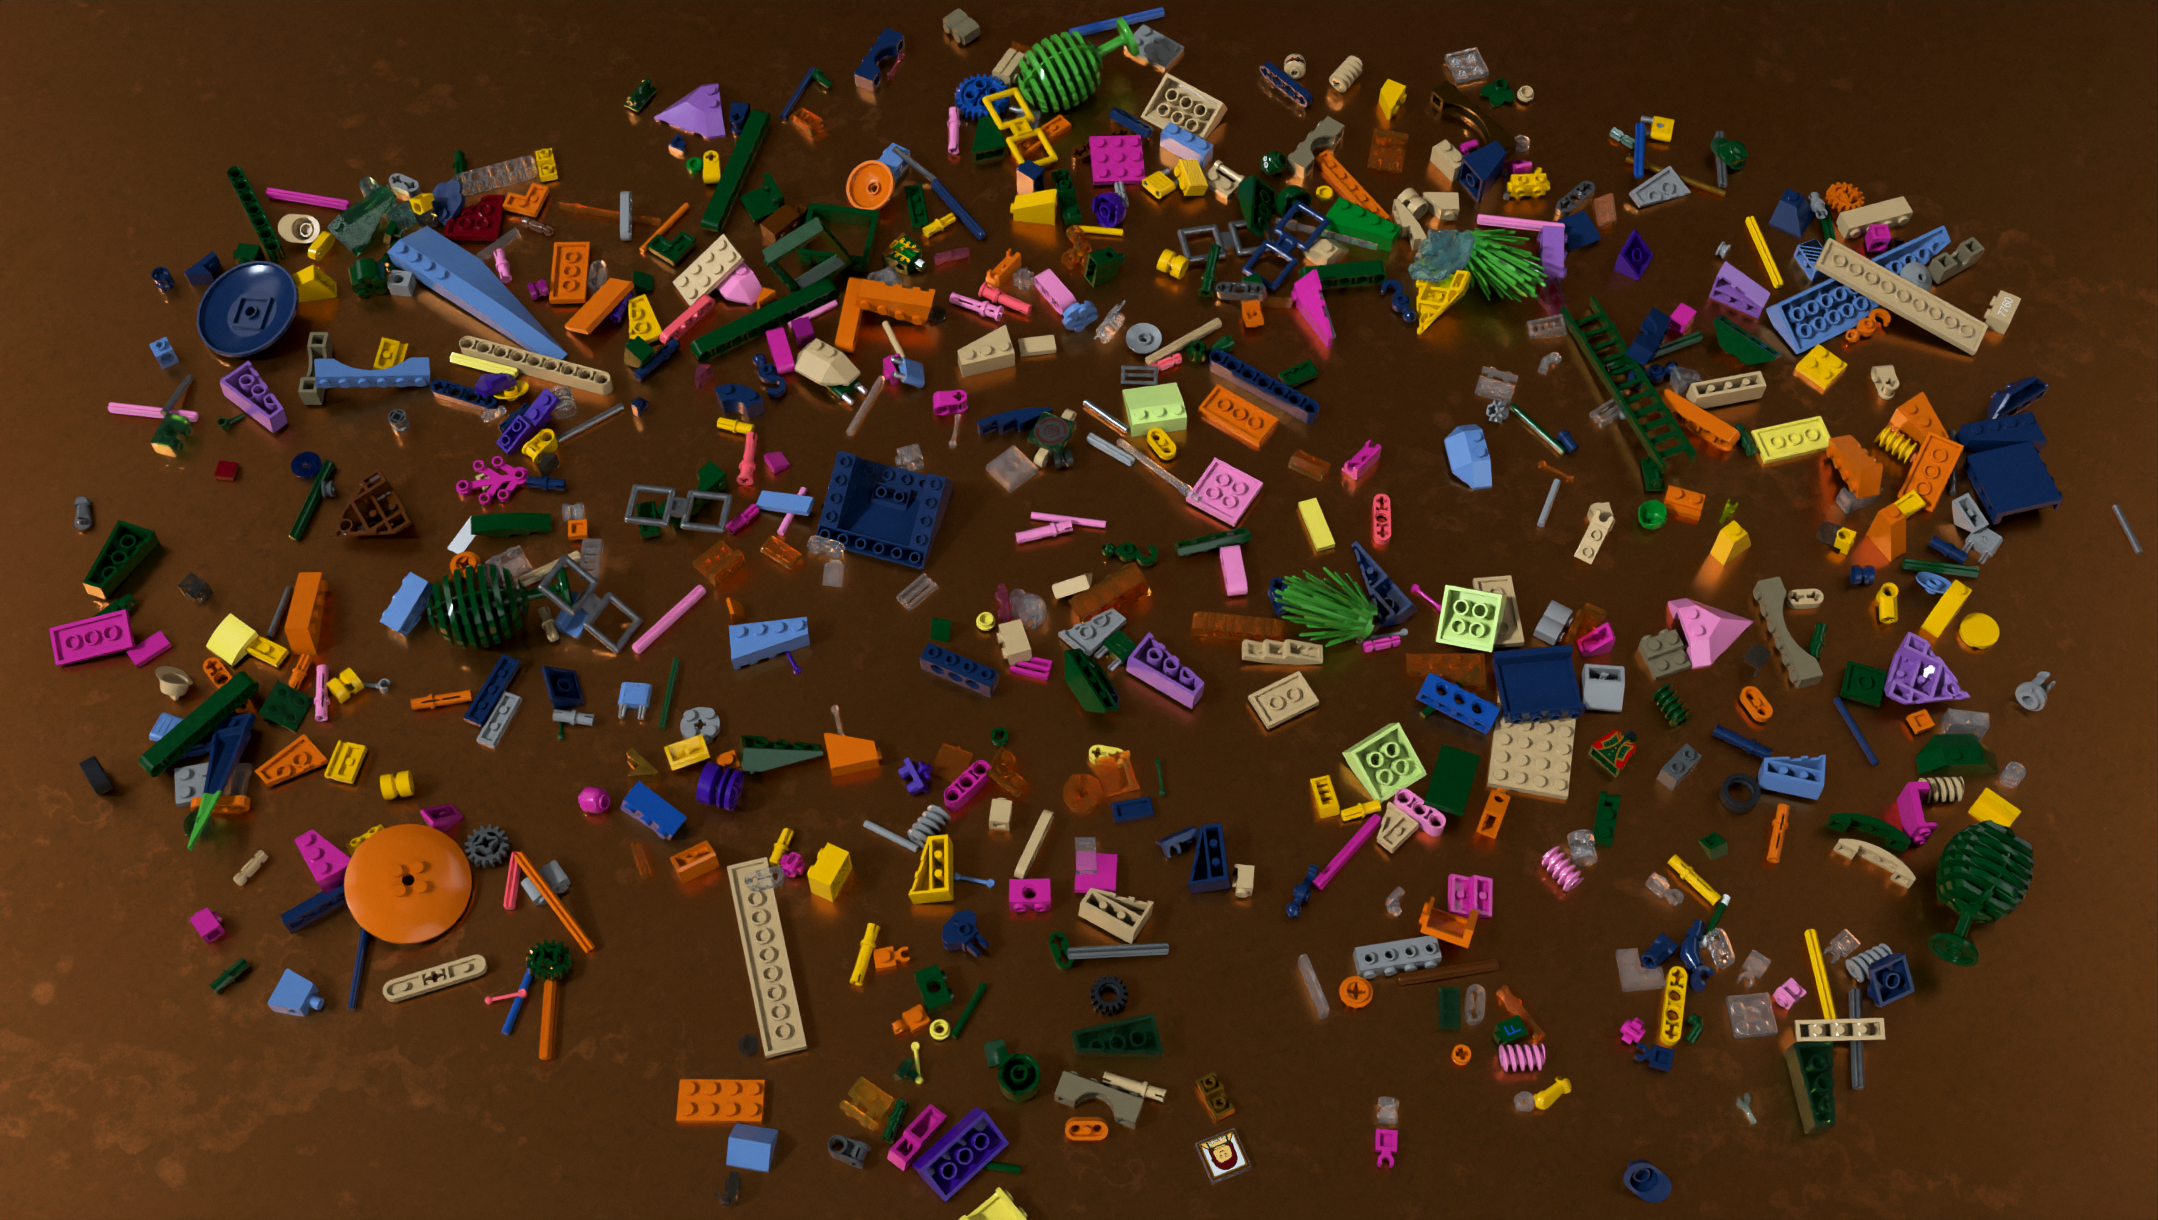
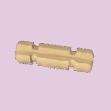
M259 850L254 855L255 858H251L241 869L242 872L234 876L233 880L235 883L243 886L248 881L247 878H250L260 868V863H264L268 859V855L265 852Z

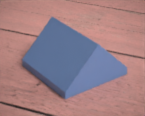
M736 1123L728 1139L726 1165L769 1173L779 1131Z

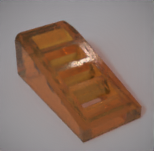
M802 107L789 116L791 121L811 137L825 128L824 120Z

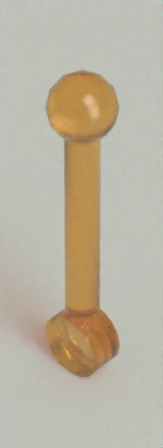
M1539 461V468H1546L1567 478L1569 482L1574 480L1573 475H1567L1546 465L1545 461Z

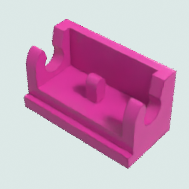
M1368 440L1365 446L1350 461L1348 460L1344 463L1342 471L1356 481L1380 458L1382 447L1379 444L1373 448L1371 446L1372 441Z

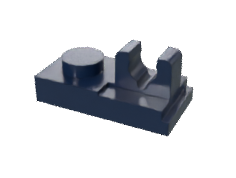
M1190 826L1156 841V843L1162 848L1164 855L1170 858V847L1175 848L1176 853H1181L1179 843L1184 842V844L1194 841L1195 837L1199 835V830L1195 826Z

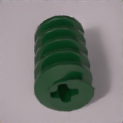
M1668 683L1659 688L1654 693L1652 699L1654 702H1657V707L1665 715L1666 721H1669L1670 727L1675 728L1688 723L1693 718V715L1686 716L1690 711L1689 708L1682 710L1685 702L1678 703L1681 696L1674 697L1677 690H1669L1673 684Z

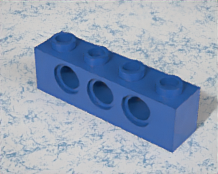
M1430 672L1416 697L1417 700L1486 735L1500 710L1493 702L1485 701L1475 693L1467 692L1461 689L1459 685L1450 683L1441 676ZM1437 691H1442L1444 695H1440ZM1455 700L1461 701L1462 704H1458ZM1473 709H1477L1480 713L1474 712Z

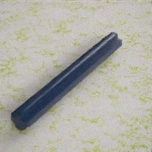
M939 179L931 181V187L979 240L986 238L987 232Z

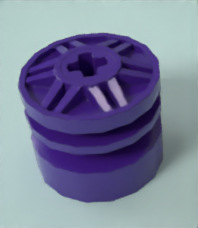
M708 762L699 778L696 792L697 802L713 805L716 801L718 808L724 807L726 810L732 811L738 803L744 782L743 771L738 769L734 771V768L728 767L724 772L723 765Z

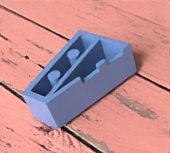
M409 572L403 579L398 592L393 595L389 607L383 612L380 622L407 636L421 619V616H419L421 612L427 608L429 595L431 599L434 598L433 584Z

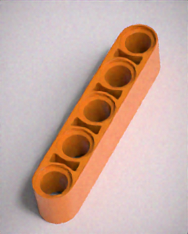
M849 277L835 339V348L841 352L854 353L863 314V309L855 305L863 278Z
M1665 389L1659 395L1679 425L1718 448L1730 451L1740 439L1741 434L1737 429L1673 391Z

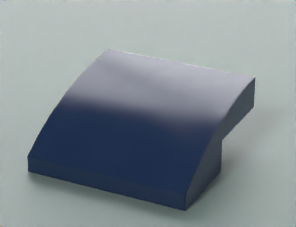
M1584 211L1555 221L1565 224L1564 233H1567V242L1564 244L1568 253L1601 240L1596 227Z

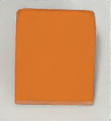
M763 287L756 300L757 308L760 309L777 301L776 291Z
M726 598L732 622L738 623L746 620L747 616L742 603Z

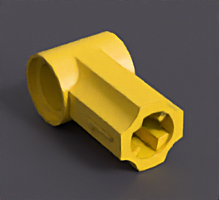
M1890 582L1883 584L1876 594V600L1879 603V620L1884 624L1898 621L1897 595L1899 590L1895 584Z

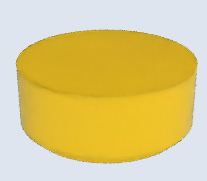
M1329 186L1318 187L1316 199L1321 203L1330 202L1333 199L1332 188Z

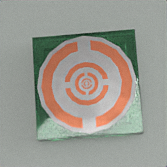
M1043 411L1028 435L1027 442L1061 454L1075 431L1077 424Z

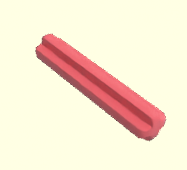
M515 851L511 853L503 904L507 910H514L516 907L521 867L514 859V856L518 853Z

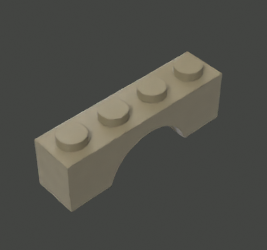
M1329 116L1323 121L1321 120L1316 129L1309 132L1305 141L1300 142L1297 149L1288 155L1287 170L1304 179L1314 169L1315 157L1312 151L1322 146L1334 147L1343 137L1345 125Z
M310 332L307 345L309 367L306 377H301L298 390L304 405L323 404L325 388H316L314 359H331L334 344L328 332Z
M1063 1071L1054 1094V1101L1075 1108L1083 1100L1090 1098L1100 1099L1111 1107L1115 1123L1135 1130L1144 1103V1099H1141L1138 1094L1132 1092L1127 1094L1121 1092L1116 1086L1109 1085L1107 1087L1096 1079L1089 1078L1088 1080L1082 1078L1080 1074L1074 1071H1069V1073Z

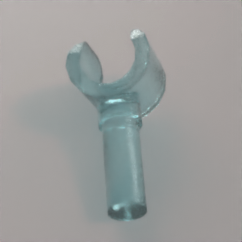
M1745 1093L1744 1099L1746 1102L1741 1101L1738 1096L1736 1105L1740 1109H1744L1753 1125L1757 1122L1749 1107L1751 1097L1748 1093Z

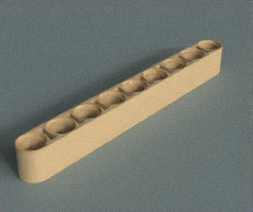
M464 336L459 341L463 355L514 367L521 374L601 395H608L613 391L611 377L605 371L473 336Z

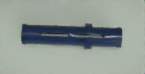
M672 338L665 346L659 347L653 358L646 365L633 372L634 377L638 381H642L664 360L667 361L670 358L669 356L680 347L678 341Z
M1717 724L1712 734L1747 751V754L1752 753L1762 759L1770 757L1773 749L1757 743V740L1746 738Z

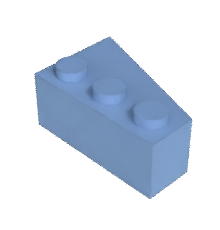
M1807 755L1790 759L1789 756L1764 758L1758 771L1759 787L1818 800L1824 788L1826 755L1808 758Z

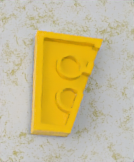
M646 294L628 300L630 339L634 340L639 336L647 344L658 341L662 330Z

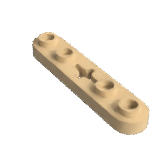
M477 954L388 981L384 985L383 995L390 1002H398L470 980L486 972L488 968L487 962L483 956ZM434 974H437L439 978L434 983L431 979H433Z

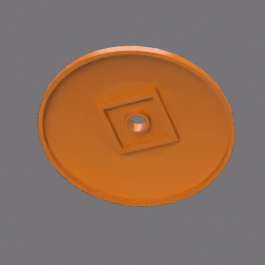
M419 824L391 826L367 838L352 855L344 878L346 902L357 923L371 935L396 944L425 942L449 930L465 911L472 888L470 866L458 844L443 832ZM411 876L415 881L412 885L407 886L403 884V878Z

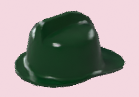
M1716 137L1711 140L1710 148L1712 152L1730 168L1740 170L1744 167L1745 159L1749 153L1741 141H1729L1722 137Z

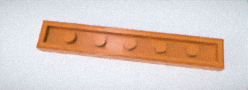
M1328 150L1315 156L1314 163L1352 203L1391 221L1388 213Z

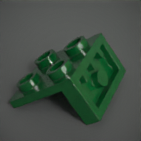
M769 172L763 174V187L740 196V200L753 222L769 217L781 206L785 205L784 196Z

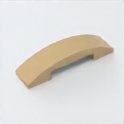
M1839 839L1833 849L1851 860L1857 854L1892 872L1890 880L1908 889L1916 879L1912 871L1901 860L1890 852L1871 843L1855 839Z

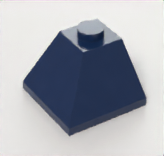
M1787 188L1768 225L1801 239L1815 213L1812 211L1804 195Z

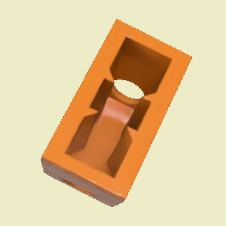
M1497 788L1496 790H1491L1476 832L1493 839L1496 838L1511 798L1507 795L1506 789ZM1489 815L1496 817V819H1490Z

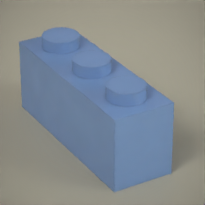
M1172 122L1161 132L1160 146L1185 160L1197 159L1201 169H1204L1212 160L1213 145Z

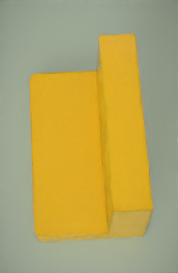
M1986 787L1968 812L1981 822L1991 820L1996 824L2010 827L2021 813V810Z

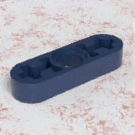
M1112 107L1109 114L1111 119L1142 137L1151 138L1154 131L1151 126L1120 108Z

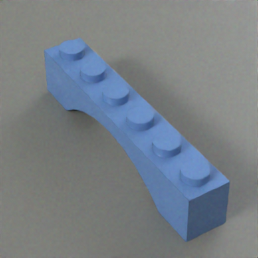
M411 357L394 367L379 370L353 368L335 359H314L316 388L430 386L429 357Z

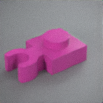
M1376 1129L1375 1152L1381 1153L1377 1160L1378 1167H1381L1382 1160L1384 1159L1389 1161V1168L1393 1167L1394 1158L1391 1154L1397 1153L1398 1130Z

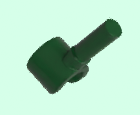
M242 413L228 420L225 417H220L217 419V423L221 425L222 430L227 431L231 428V424L245 418Z

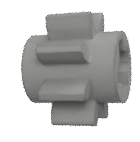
M1493 400V403L1488 405L1486 415L1490 417L1489 421L1502 423V420L1508 418L1510 409L1505 407L1506 402Z

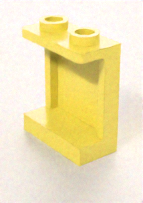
M998 1187L996 1193L968 1216L963 1215L958 1220H1027V1214L1020 1206L1016 1207L1012 1201L1014 1199L1006 1189L1002 1191Z

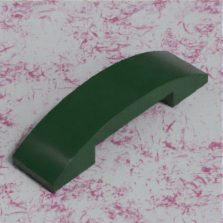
M1836 813L1830 815L1825 823V827L1845 833L1848 827L1885 838L1884 846L1903 852L1906 851L1911 843V840L1896 827L1868 815Z

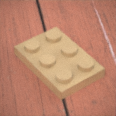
M1300 671L1248 696V700L1268 730L1319 705V700Z

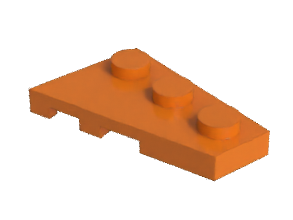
M303 734L256 769L255 772L268 787H271L328 764L329 761L308 737Z

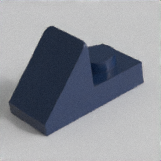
M212 251L186 270L184 274L191 285H211L215 281L212 273L217 271L222 265L217 255Z

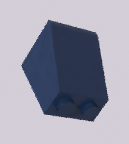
M1497 140L1462 157L1458 181L1478 203L1483 200L1502 174L1507 152Z

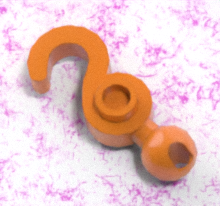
M1881 308L1873 309L1868 318L1859 320L1856 329H1849L1846 332V339L1851 343H1855L1860 339V335L1864 337L1871 336L1876 329L1875 317L1882 318L1883 325L1887 327L1891 320L1890 314Z

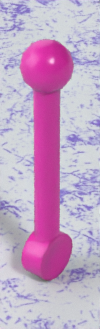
M1412 585L1411 590L1413 592H1418L1430 603L1436 606V609L1438 611H1441L1442 604H1438L1432 598L1426 595L1423 591H1421L1419 589V585Z

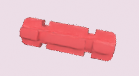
M1176 353L1172 357H1166L1157 361V364L1152 363L1149 366H1158V371H1163L1173 367V364L1182 363V356L1180 353Z

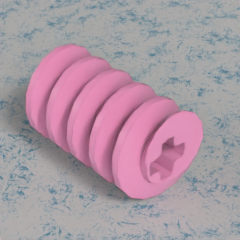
M1558 845L1542 857V866H1548V873H1553L1552 877L1558 879L1557 883L1564 885L1563 890L1568 892L1580 884L1584 877L1579 878L1580 870L1573 871L1576 867L1575 864L1568 865L1571 860L1570 858L1563 860L1565 852L1557 853L1560 849Z
M1510 1044L1506 1045L1505 1049L1500 1045V1064L1505 1072L1508 1071L1509 1066L1512 1067L1513 1072H1516L1517 1065H1520L1522 1071L1525 1070L1526 1065H1528L1530 1071H1533L1534 1065H1537L1538 1070L1541 1071L1542 1065L1545 1063L1544 1044H1540L1539 1048L1536 1044H1532L1531 1047L1528 1044H1524L1522 1049L1519 1044H1516L1514 1048Z

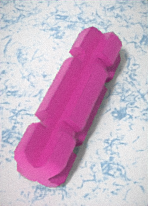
M1392 635L1391 638L1387 636L1373 639L1372 642L1371 640L1364 641L1363 649L1365 652L1373 651L1372 649L1376 651L1390 648L1391 645L1392 647L1399 646L1401 639L1399 635Z

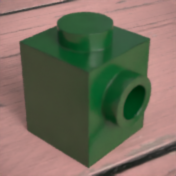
M239 243L233 253V258L237 265L251 261H263L265 257L260 245Z

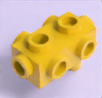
M1536 167L1534 174H1512L1510 181L1507 182L1506 189L1507 192H1510V197L1521 198L1522 196H1531L1537 198L1540 195H1545L1546 191L1550 190V181L1547 180L1546 173H1542V168Z

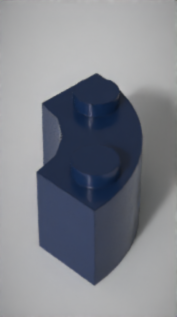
M724 384L715 387L717 400L724 413L739 412L744 414L749 420L766 413L762 397L753 389L739 384Z

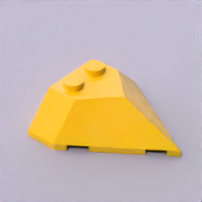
M1422 267L1416 281V288L1419 289V295L1416 296L1417 320L1419 321L1417 334L1419 336L1441 314L1465 295L1471 281V273L1469 271L1456 270L1455 274L1441 272L1435 267Z

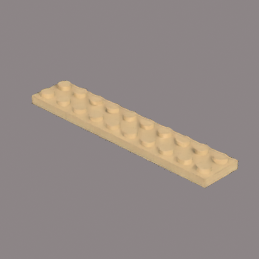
M1831 238L1826 241L1813 267L1972 356L1977 352L1988 328L1986 323Z
M767 857L727 866L765 1057L767 1059L807 1049Z

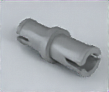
M1818 192L1810 193L1808 199L1811 202L1812 211L1816 213L1818 219L1825 218L1828 212L1825 209L1824 200L1820 198Z
M554 709L553 721L567 722L570 725L582 724L593 726L595 714L580 713L577 710L565 711Z

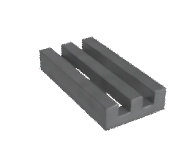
M1121 365V384L1157 385L1158 366ZM1125 369H1129V370H1154V374H1153V373H1125ZM1125 377H1154V381L1125 380Z

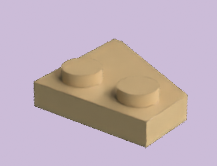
M1389 801L1385 816L1382 819L1381 829L1378 832L1377 842L1393 853L1419 828V823Z

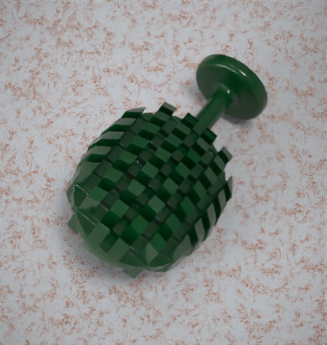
M477 564L478 577L473 565H468L465 567L466 578L462 569L458 568L454 570V582L451 574L447 573L442 579L443 588L439 581L432 586L435 606L429 595L427 614L430 624L438 635L437 624L439 622L440 630L446 642L455 645L454 633L459 647L467 648L468 639L472 649L479 648L480 637L481 643L485 648L491 646L490 632L495 644L502 642L501 626L506 639L513 636L511 615L517 631L524 626L520 606L523 605L527 617L529 601L547 598V596L538 588L527 590L519 578V590H517L511 571L504 567L502 569L505 587L497 565H489L490 577L485 564ZM564 566L557 573L558 583L549 585L548 588L555 594L561 595L563 601L572 607V595Z
M1991 820L1970 825L1955 834L1941 853L1936 875H1938V877L1936 876L1937 899L1956 912L1959 920L1953 934L1944 932L1933 934L1928 941V947L1933 954L1946 962L1965 967L1976 965L1980 958L1979 950L1966 939L1972 921L1977 924H1986L2007 916L2022 903L2029 891L2033 876L2031 868L2034 866L2032 845L2018 837L2009 827L1996 824Z

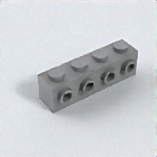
M1433 936L1355 947L1353 953L1357 974L1365 979H1372L1381 974L1391 976L1400 971H1416L1418 968H1435L1442 959L1438 940Z

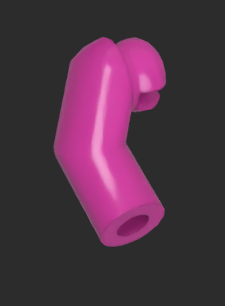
M1474 139L1462 143L1459 152L1464 156L1470 154V150L1478 147L1477 140Z

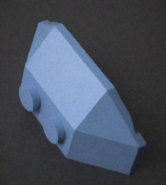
M1476 424L1457 426L1444 439L1452 473L1467 483L1473 490L1492 488L1491 460L1482 428Z

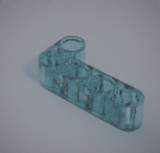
M365 177L360 180L359 186L366 201L388 223L391 220L398 222L397 229L404 231L423 218V213L419 215L413 211L410 200L398 205L374 179Z

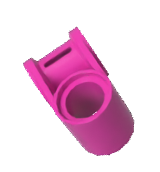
M959 389L935 392L933 394L934 413L936 415L966 412L968 409L966 392Z

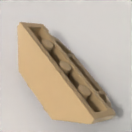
M817 338L808 343L796 355L795 371L821 386L842 384L843 386H849L861 374L843 352Z

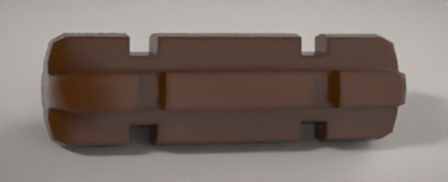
M523 217L521 220L523 227H530L531 230L544 233L547 236H552L555 231L553 226L534 219L531 221V218Z

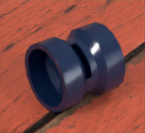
M157 267L152 271L151 277L158 290L166 292L174 287L175 282L166 267Z
M1852 566L1850 571L1851 583L1853 585H1859L1860 583L1872 585L1875 581L1874 567Z

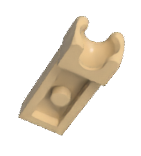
M1598 509L1574 557L1589 564L1593 563L1615 520V517L1610 516L1606 522H1602L1600 519L1602 511Z

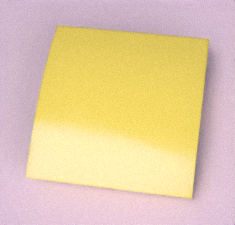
M230 613L214 631L206 647L233 667L247 654L245 648L259 635L255 630Z

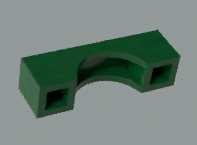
M711 461L697 472L699 480L697 490L718 493L728 484L726 473ZM694 498L690 517L697 514L700 508L712 499ZM667 499L656 508L659 519H663ZM671 517L669 527L674 531L680 527L682 518Z

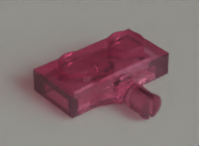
M1005 583L997 584L998 592H994L996 603H1000V608L997 609L998 618L1003 620V623L1010 622L1009 593L1006 590Z

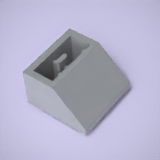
M1585 664L1581 673L1582 705L1586 704L1585 710L1621 712L1625 688L1624 666Z

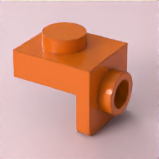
M1258 299L1242 302V318L1246 327L1255 328L1264 325V318L1260 311V301Z

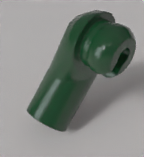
M1692 1013L1687 1021L1693 1026L1685 1039L1695 1044L1703 1032V1018Z

